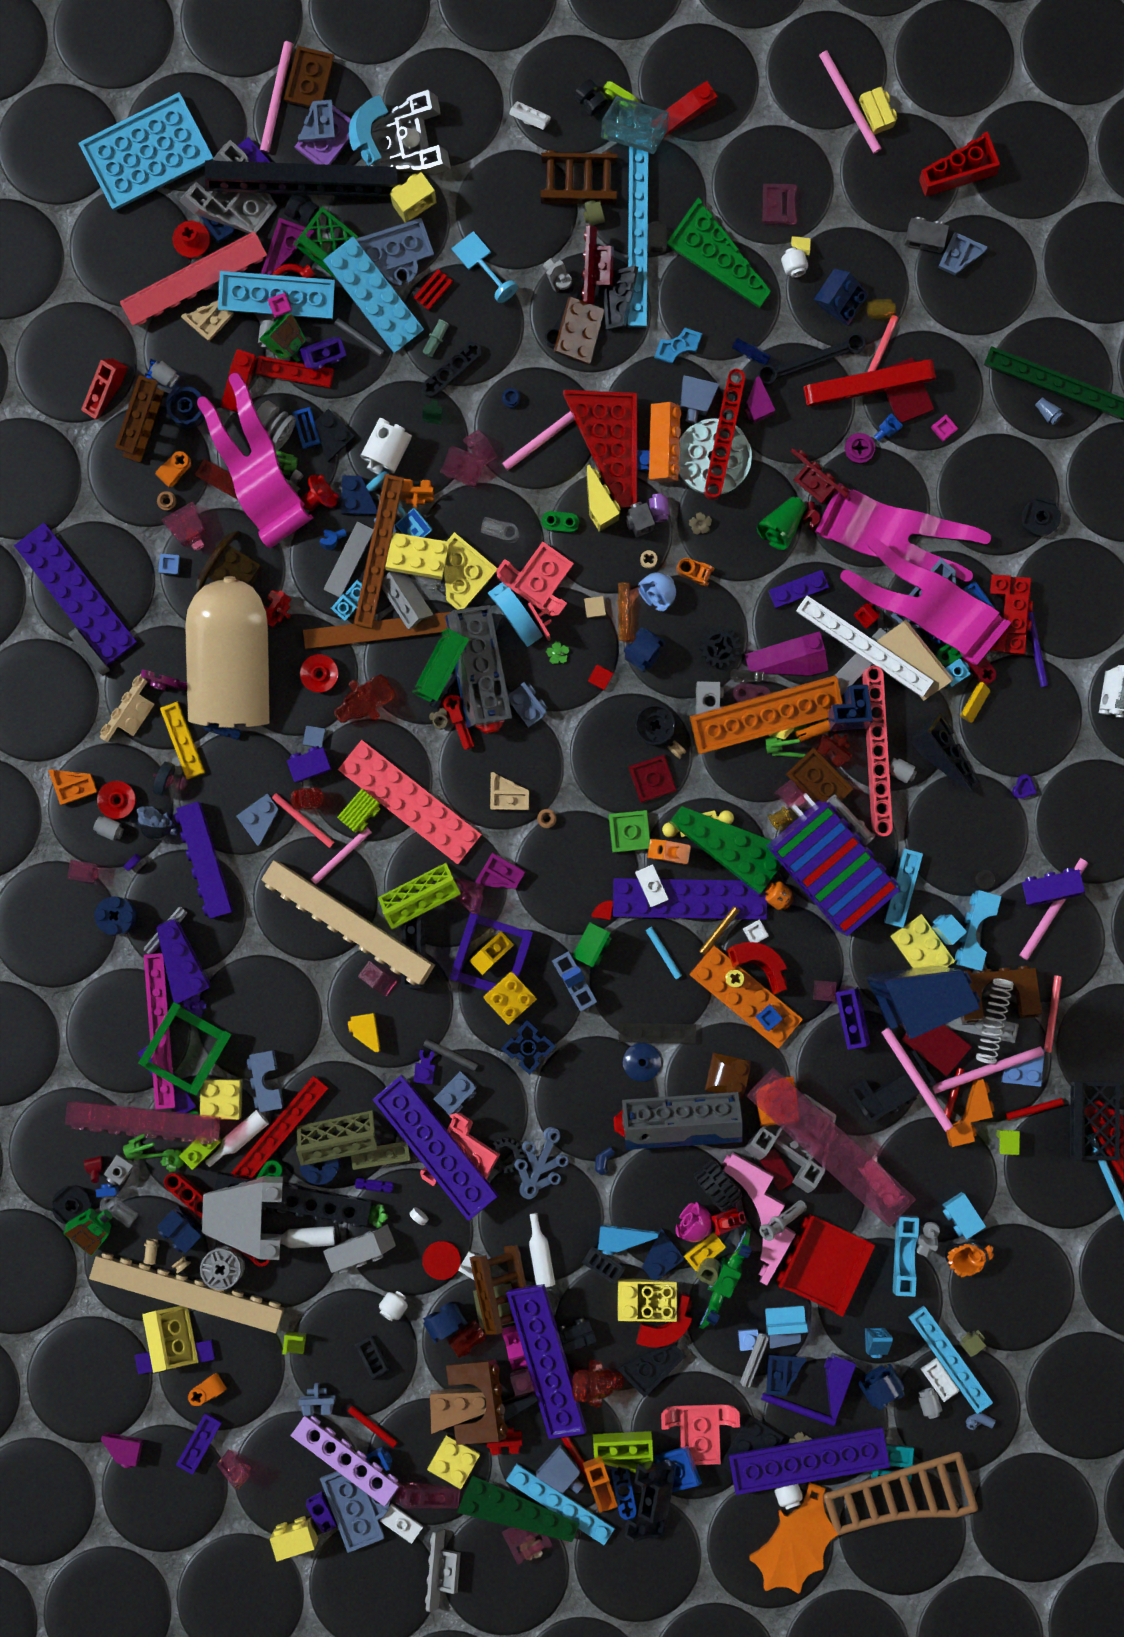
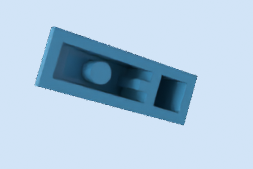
M602 1225L600 1226L598 1250H603V1254L614 1255V1252H620L656 1239L660 1236V1232Z
M865 1328L866 1353L871 1355L872 1358H882L883 1355H888L893 1342V1337L885 1328Z

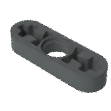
M76 627L68 633L102 676L110 671L109 667Z

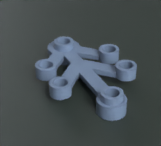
M548 1127L544 1130L543 1137L546 1142L538 1160L534 1152V1143L525 1141L522 1145V1149L526 1152L532 1168L530 1178L526 1171L528 1167L527 1162L523 1159L515 1161L514 1166L519 1171L522 1180L520 1194L526 1199L534 1198L538 1194L539 1189L549 1184L557 1185L561 1181L560 1175L556 1172H551L548 1177L538 1180L540 1174L557 1166L565 1167L568 1164L569 1160L563 1154H559L555 1159L546 1162L553 1144L560 1139V1132L554 1127ZM555 1133V1138L551 1139V1135ZM531 1144V1149L526 1150L527 1145ZM564 1158V1162L560 1164V1159ZM523 1162V1167L519 1168V1163ZM556 1175V1180L552 1181V1177ZM532 1187V1191L528 1193V1188Z

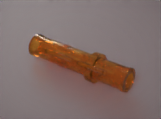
M622 582L618 583V600H616L618 605V640L630 641V605L632 604V600H630V583Z

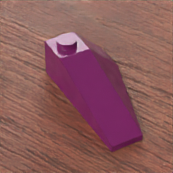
M820 631L744 654L749 673L811 676L828 671L826 651Z

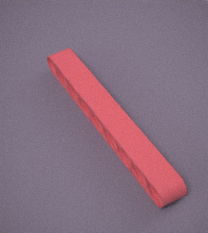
M874 665L864 670L863 685H868L869 696L871 689H875L878 692L876 699L870 696L871 710L873 708L878 709L879 716L878 718L872 716L873 721L868 729H866L872 831L876 836L882 837L888 836L892 832L893 825L883 670L879 666ZM870 670H874L877 673L875 680L869 677ZM874 727L880 729L879 737L873 735L872 730ZM876 746L880 747L882 751L879 757L873 752ZM877 765L883 769V773L880 776L875 773ZM878 784L884 788V792L881 795L876 792ZM880 803L885 806L883 814L877 811V806ZM881 822L886 825L884 833L878 830V825Z

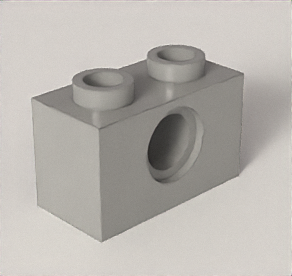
M697 681L696 714L723 707L720 706V698L724 696V687H720V682ZM712 697L715 705L708 707L704 702L705 698Z

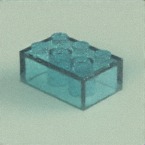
M616 96L602 119L601 138L654 154L668 130L669 112Z

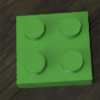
M647 810L609 814L612 853L649 849L650 836Z

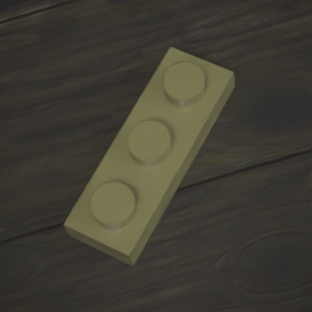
M405 1141L377 1145V1150L351 1155L353 1170L411 1160L409 1146Z

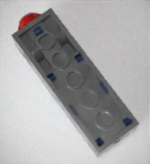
M487 605L453 610L445 616L447 628L469 638L455 666L466 728L477 727L485 734L498 732L503 723L512 718L491 607Z
M738 1092L622 1100V1110L614 1117V1131L625 1138L626 1150L742 1142V1116Z

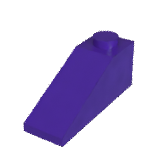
M832 1353L830 1357L826 1358L824 1368H826L830 1415L836 1420L856 1363L853 1360Z

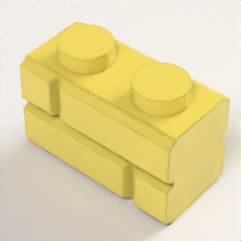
M878 87L863 93L860 96L859 102L873 134L875 135L893 128L897 120V114L894 108H890L888 92H884L882 87Z

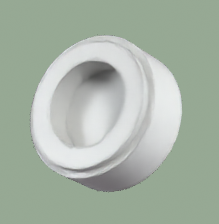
M416 1207L410 1211L411 1218L420 1225H425L429 1220Z

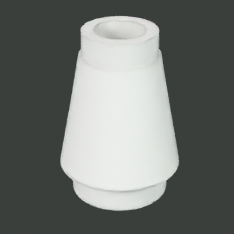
M400 127L397 130V136L406 147L413 148L419 144L420 135L417 130Z

